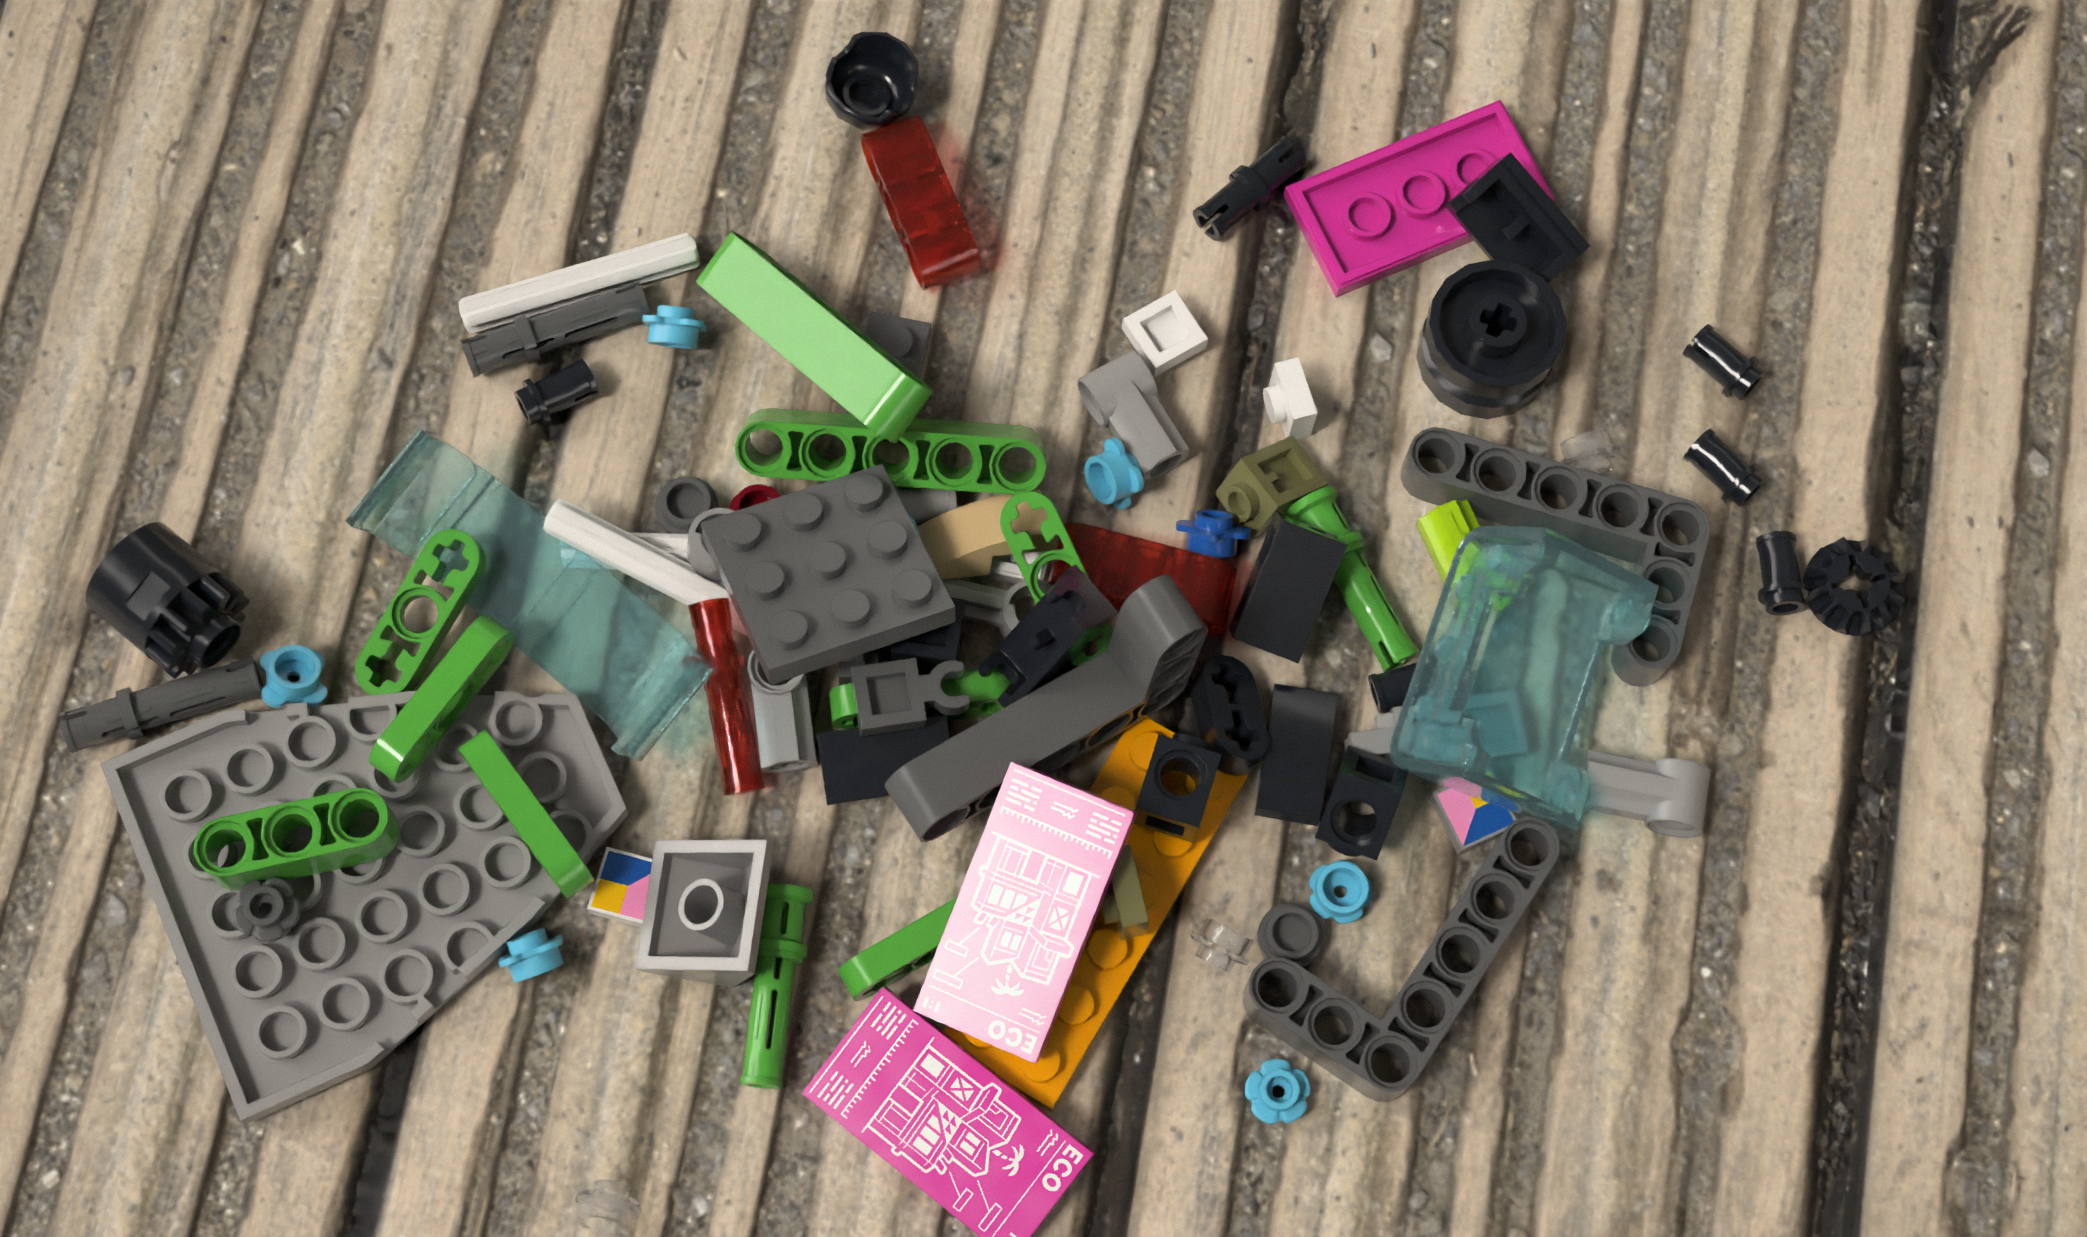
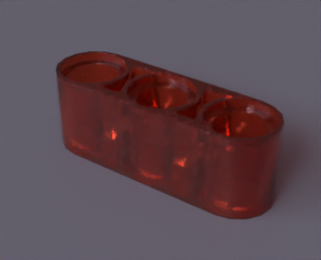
M915 115L861 134L860 140L867 165L920 288L925 291L981 271V259L976 242L921 117Z
M1064 524L1091 582L1118 612H1120L1124 601L1139 587L1158 576L1167 574L1171 576L1208 627L1207 635L1216 636L1224 632L1239 575L1238 569L1233 565L1211 556L1088 524ZM1060 537L1058 538L1055 549L1064 548V545ZM1052 560L1046 582L1053 586L1072 566L1063 560Z

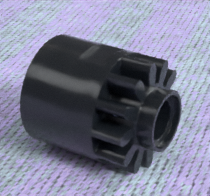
M162 522L144 525L120 541L97 567L86 591L88 607L174 679L183 671L188 675L193 674L198 665L201 668H209L217 664L233 649L242 634L243 625L241 623L246 617L241 610L250 602V599L244 595V591Z

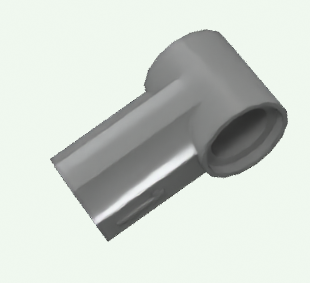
M1131 350L1077 380L1080 396L1090 415L1100 427H1109L1114 437L1122 442L1125 451L1130 452L1137 459L1143 481L1163 476L1188 457L1190 449L1159 402V392L1155 380L1146 363L1136 351Z
M753 649L748 658L747 669L752 691L761 772L780 774L802 771L805 768L817 766L807 673L793 677L789 682L780 686L770 685L760 677L763 668Z
M1588 750L1584 755L1578 776L1575 794L1576 807L1644 821V826L1648 830L1666 836L1681 838L1698 837L1702 835L1711 770L1701 763L1685 759L1663 758L1651 763Z

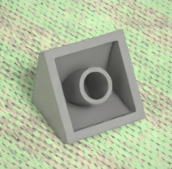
M656 840L635 969L646 973L732 988L754 975L774 843L769 840Z

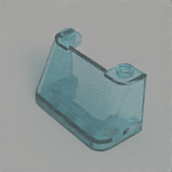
M1481 526L1473 529L1461 541L1453 557L1390 744V756L1394 765L1431 782L1518 814L1540 819L1556 828L1578 831L1584 812L1590 803V778L1584 769L1566 761L1605 644H1627L1645 631L1651 619V610L1659 586L1547 527Z

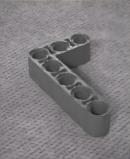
M1428 428L1422 430L1414 437L1402 464L1400 477L1404 488L1411 496L1438 506L1453 500H1468L1475 517L1634 563L1611 651V664L1616 675L1623 682L1631 686H1649L1662 678L1681 650L1710 536V521L1707 513L1698 504L1684 498L1446 428ZM1424 456L1436 457L1443 462L1447 471L1431 473L1422 467L1419 458ZM1487 473L1500 477L1505 482L1507 490L1492 491L1482 484L1479 475ZM1550 491L1559 494L1565 500L1567 508L1553 509L1547 506L1542 500L1540 493ZM1613 509L1621 513L1626 519L1628 526L1614 527L1603 518L1601 510ZM1674 527L1680 530L1686 536L1688 545L1682 546L1670 542L1664 536L1662 528ZM1657 583L1665 586L1671 592L1673 602L1662 603L1654 599L1649 593L1647 584ZM1641 640L1650 643L1657 650L1659 660L1652 662L1640 658L1634 651L1632 641Z
M1161 575L1148 581L1124 601L1106 651L906 763L886 781L885 789L921 842H928L946 834L994 806L1011 762L1016 761L1048 775L1171 703L1182 693L1187 685L1207 636L1208 627L1170 575Z
M1523 817L1513 821L1505 829L1382 1019H1379L1297 963L1286 958L1276 957L1262 961L1252 971L1243 991V1005L1247 1015L1255 1023L1365 1097L1377 1102H1390L1399 1098L1418 1078L1556 863L1560 853V841L1555 830L1547 822L1536 817ZM1516 840L1531 843L1539 854V864L1526 866L1519 863L1511 853L1510 843ZM1482 892L1497 895L1504 903L1506 916L1502 919H1491L1484 916L1476 904V895ZM1456 945L1463 948L1472 960L1471 971L1467 973L1451 971L1442 960V947ZM1266 979L1283 981L1291 991L1292 1002L1284 1007H1272L1266 1004L1260 997L1258 984ZM1413 998H1421L1430 1002L1437 1012L1436 1026L1422 1028L1415 1025L1409 1019L1406 1012L1407 1001ZM1323 1015H1331L1338 1018L1347 1030L1346 1042L1339 1045H1330L1323 1042L1315 1032L1314 1020ZM1378 1052H1387L1394 1055L1402 1066V1079L1396 1083H1387L1380 1080L1372 1071L1371 1056Z

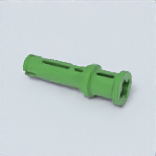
M1334 486L1320 488L1292 504L1285 511V515L1335 535V539L1347 544L1333 581L1363 635L1373 649L1383 672L1399 668L1409 662L1408 657L1414 659L1420 652L1405 631L1395 610L1361 552L1365 549L1363 545L1364 538L1360 531L1352 532L1335 502L1338 497Z
M768 883L751 1009L748 1018L749 1025L743 1075L740 1077L741 1085L763 1089H781L783 1086V1081L781 1080L790 1023L795 967L802 964L803 959L807 958L808 947L802 943L806 905L813 903L814 891L809 888L790 884ZM782 911H783L782 924H781V932H780L781 914H782ZM775 964H777L776 976L774 978V968ZM771 995H772V996H773V1000H772V1008H771V1016H770V1025H769L768 1041H767V1048H766V1047H765V1041H766V1033H767V1025H768V1017H769V1009H770V1000H771Z

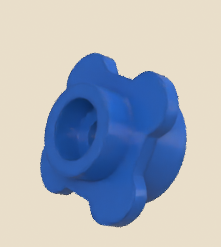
M1199 510L1195 513V521L1179 520L1176 522V530L1187 532L1186 550L1192 554L1205 557L1222 558L1234 556L1237 552L1238 539H1248L1251 534L1250 529L1233 524V514L1221 510Z

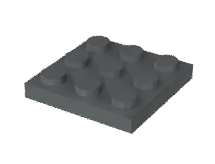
M883 464L701 522L703 540L770 685L956 622L955 605Z

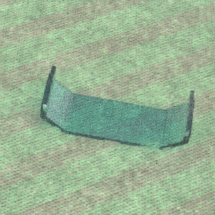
M418 429L345 520L353 528L376 535L414 562L427 541L434 534L442 530H461L477 540L485 551L486 568L466 604L480 616L488 614L514 632L515 640L513 644L570 693L576 694L583 704L599 716L618 738L611 748L618 755L629 756L635 761H642L716 670L704 655L695 649L684 634L590 555L547 534L543 530L545 517L496 476L480 467L440 436L428 430ZM461 544L457 551H450L446 548L442 552L440 559L445 562L447 568L440 579L441 583L444 582L448 573L453 568L462 572L467 568L469 561L462 555L465 545Z

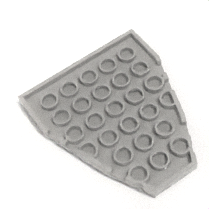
M416 691L348 698V703L310 707L307 702L286 704V709L254 713H248L246 709L225 710L100 763L241 1122L247 1125L372 1069L508 949L506 942L525 934L561 894L560 890L458 751V747L485 729L585 865L629 815L576 694L545 693L539 697H527L520 692L495 691L494 696L476 695L418 769L401 783L394 782L369 763V756L381 734ZM351 788H367L375 791L384 799L399 823V839L395 848L387 856L376 861L287 880L294 889L293 897L300 902L301 914L293 929L287 935L274 942H259L255 939L254 935H245L237 928L233 913L239 906L237 895L240 890L232 891L221 887L198 865L194 856V841L198 832L208 822L220 817ZM365 812L358 815L351 823L349 836L360 838L371 834L379 823V814ZM298 827L292 830L284 841V851L291 853L304 849L312 838V828ZM234 841L227 844L218 856V867H231L237 864L245 853L246 843ZM266 903L262 905L261 913L263 915L270 914L273 909L272 904Z

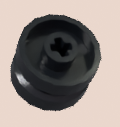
M1494 259L1467 264L1445 279L1432 299L1427 318L1420 331L1416 358L1423 382L1439 402L1461 415L1491 419L1516 413L1534 401L1563 348L1566 319L1559 297L1543 277L1521 264Z

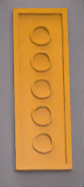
M1148 717L1126 729L1089 789V792L1135 810L1158 735L1172 738L1175 733ZM1217 769L1194 843L1133 824L1125 845H1131L1149 920L1147 933L1143 936L1120 940L1116 922L1105 924L1101 909L1099 910L1039 1062H1030L947 1025L943 1032L1029 1100L1052 1112L1242 790L1248 775L1232 776L1224 774ZM1171 771L1161 777L1163 787L1171 794L1184 796L1196 789L1193 779L1182 771Z

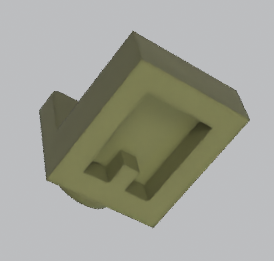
M1292 435L1240 458L1216 490V496L1227 512L1233 514V519L1239 527L1251 530L1249 539H1253L1263 534L1272 522L1276 511L1285 513L1292 504L1313 491L1328 486L1329 482Z
M1125 845L1100 907L1105 924L1116 922L1120 940L1146 935L1149 923L1131 845Z

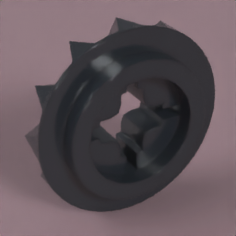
M1842 537L1834 543L1821 547L1811 558L1804 572L1803 583L1808 585L1809 596L1806 598V602L1810 610L1821 623L1841 634L1863 636L1880 631L1895 618L1906 600L1903 598L1905 574L1899 573L1892 562V552H1882L1872 546L1870 538L1854 541L1846 540L1845 537ZM1849 566L1859 580L1868 579L1869 582H1876L1862 594L1863 603L1861 599L1857 598L1854 590H1843L1842 587L1833 589L1843 583L1849 576Z

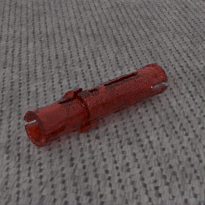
M717 598L688 605L692 627L694 628L699 662L694 663L696 677H702L704 690L706 691L715 748L721 769L724 796H732L765 789V784L762 778L761 767L759 766L756 741L744 688L742 669L747 667L745 654L738 653L731 621L729 598Z

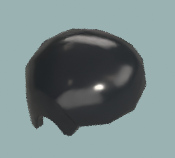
M860 32L854 34L847 46L830 60L825 74L826 82L824 88L826 101L839 119L863 131L891 127L905 116L914 102L919 87V62L907 43L887 32Z

